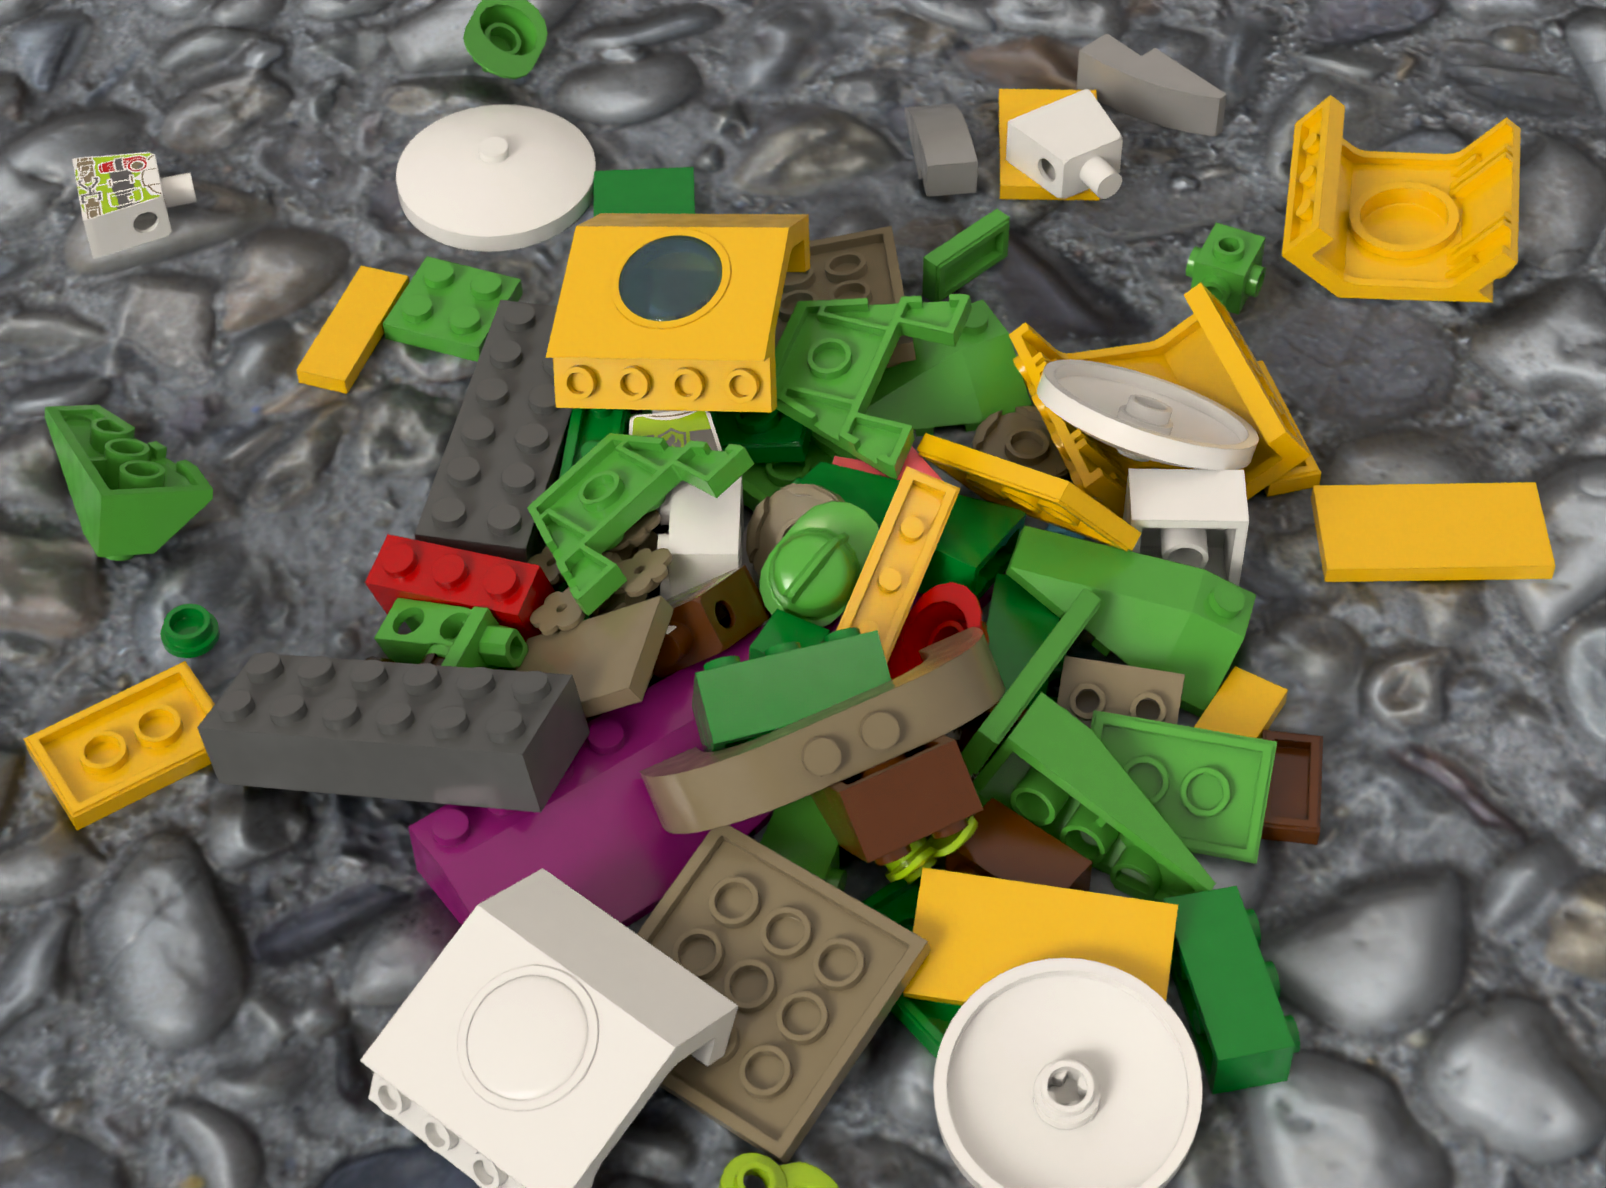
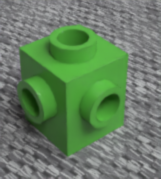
M1216 222L1203 247L1195 246L1188 259L1186 276L1192 278L1191 289L1201 282L1226 307L1228 312L1239 315L1248 297H1257L1262 288L1266 274V267L1262 266L1266 237Z

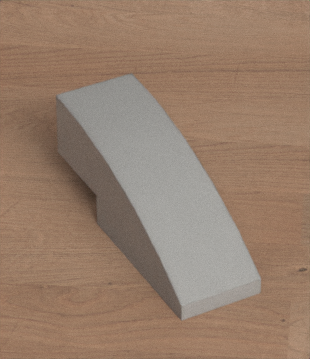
M1107 33L1079 50L1076 88L1079 90L1087 88L1089 90H1096L1097 101L1124 114L1155 125L1212 137L1222 133L1227 94L1160 50L1154 48L1141 56Z
M953 103L906 107L905 118L918 177L923 179L926 197L976 193L978 160L968 126L959 108Z

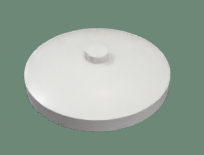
M488 105L453 113L437 120L418 133L409 142L400 156L396 170V183L403 212L409 221L426 236L459 249L483 252L507 251L541 243L573 225L585 213L593 200L596 162L588 139L577 127L564 118L533 107Z
M1085 360L1053 361L1045 365L1037 387L1039 399L1056 415L1094 439L1116 448L1123 456L1136 461L1148 462L1151 460L1167 465L1194 469L1238 470L1251 463L1259 441L1256 430L1246 420L1223 405L1172 382L1115 365Z
M1054 958L1029 962L999 974L985 983L960 1007L950 1022L938 1050L934 1069L935 1113L943 1142L956 1166L975 1188H1164L1176 1175L1189 1153L1199 1124L1202 1107V1078L1197 1053L1186 1028L1174 1010L1158 993L1131 974L1110 965L1085 959Z

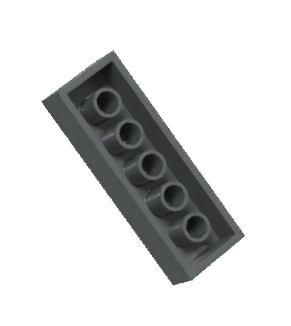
M500 300L414 534L415 540L525 563L532 556L541 554L546 547L527 507L559 479L573 409L556 408L553 358H545L557 306Z
M272 652L254 653L197 727L219 784L539 813L544 809L590 733L573 675L544 673L541 671L497 670L485 667L439 666L430 663L411 664L382 662L380 660L339 659L326 656L281 655Z

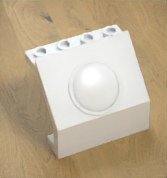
M542 868L475 907L360 1061L374 1071L369 1099L378 1105L384 1113L392 1116L423 1140L433 1151L441 1154L473 1179L479 1187L591 1188L594 1177L604 1159L674 1066L690 1054L707 1067L724 1056L738 1005Z

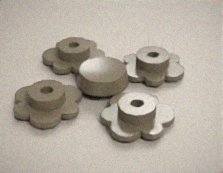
M657 510L646 513L624 533L622 541L616 547L608 550L609 552L601 554L616 563L627 579L614 592L615 594L626 592L630 597L641 596L653 591L668 576L669 570L667 566L671 563L673 556L666 548L657 549L653 552L649 548L641 549L634 554L632 559L623 561L618 554L614 553L622 549H632L643 544L649 538L651 530L661 522V515ZM547 546L541 554H536L528 560L527 563L539 565L552 586L560 585L566 581L561 575L556 561ZM569 587L563 593L557 591L548 595L544 600L545 605L538 607L531 614L530 621L535 628H539L543 635H551L558 631V629L562 631L571 630L584 620L585 613H583L573 598Z

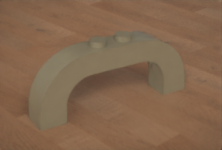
M971 627L922 648L918 651L923 662L914 669L769 734L734 747L713 752H703L694 747L639 771L662 827L672 834H688L723 827L758 816L915 749L971 721L998 702L1006 690L983 631L980 628Z

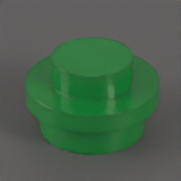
M183 604L175 607L166 615L160 635L167 652L180 658H194L209 652L217 644L220 637V629L216 618L204 607L198 604Z

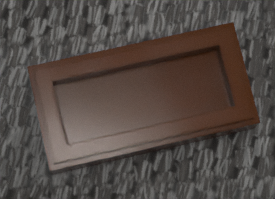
M1263 730L1261 739L1276 741L1277 746L1261 839L1318 845L1321 820L1323 736Z

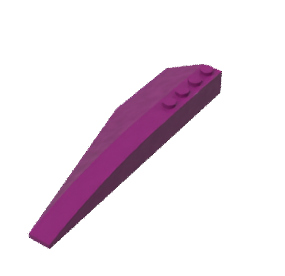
M994 584L978 600L981 610L991 601ZM917 592L911 609L923 594ZM843 613L823 628L830 630V633L835 632ZM765 625L753 630L725 651L679 670L647 688L642 702L605 712L588 722L590 731L588 737L541 813L446 804L408 826L417 871L459 923L463 925L475 907L481 902L542 868L626 927L652 912L710 830L688 834H672L667 832L661 825L639 771L694 747L703 751L692 708L695 672L704 671L703 666L706 663L725 656H739L741 662L749 660L750 645ZM773 810L730 824V826L747 836L751 832L757 834L770 821Z

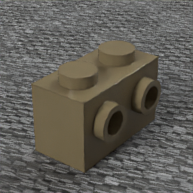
M1064 656L1057 704L1067 709L1075 718L1087 727H1090V729L1094 710L1178 725L1185 674Z

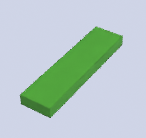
M1084 587L961 752L970 776L973 773L977 774L1101 606L1099 602L1102 599Z

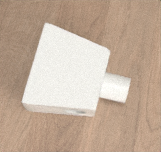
M1087 88L1009 120L1006 160L1057 198L1066 199L1091 189L1100 199H1107L1113 196L1122 184V177L1119 172L1123 140L1116 126L1092 92Z

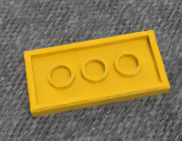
M927 433L924 434L916 449L919 452L918 455L985 501L1017 508L1026 512V516L1124 551H1132L1141 535L1140 531L1070 481Z
M1536 482L1313 485L1311 504L1325 582L1552 579L1556 565Z
M923 867L913 933L927 940L931 951L903 991V995L908 998L962 1006L985 983L1014 967L1044 959L1076 958L1100 962L1129 973L1147 984L1166 1001L1178 905Z

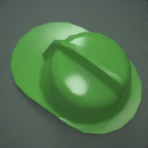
M482 0L477 5L465 27L463 40L466 50L474 61L482 67V71L490 72L502 78L517 79L525 77L534 68L545 46L548 33L544 18L528 0Z
M830 501L816 505L802 515L772 550L761 569L759 589L768 611L773 615L776 609H779L821 627L832 623L845 611L878 534L879 527L865 510L848 502Z

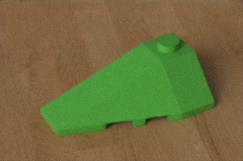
M982 299L971 303V313L956 347L912 338L916 360L902 362L894 367L885 369L865 414L912 425L916 437L924 436L925 433L934 435V427L964 424L966 432L976 431L977 427L989 415L1002 410L1003 416L1015 412V407L1032 406L1023 376L1019 373L1013 362L1016 354L1009 333Z
M102 406L45 407L44 417L82 531L98 557L125 561L132 559L135 555L154 554L213 499V488L196 465L188 460L177 461V463L166 458L167 447L157 441L146 444L134 437L135 427Z
M1026 525L1020 531L1006 571L1008 576L1059 618L1063 617L1084 587L1102 599L1099 602L1101 606L1084 628L1095 637L1091 645L1105 657L1112 651L1128 666L1185 674L1180 708L1198 717H1201L1216 695L1245 638L1256 594L1205 569L1132 551H1124L1116 547Z
M1042 692L972 781L982 807L993 797L1092 861L1093 868L1110 875V880L1117 890L1136 899L1163 902V898L1212 890L1216 884L1094 732L1075 718L1067 709L1058 705Z

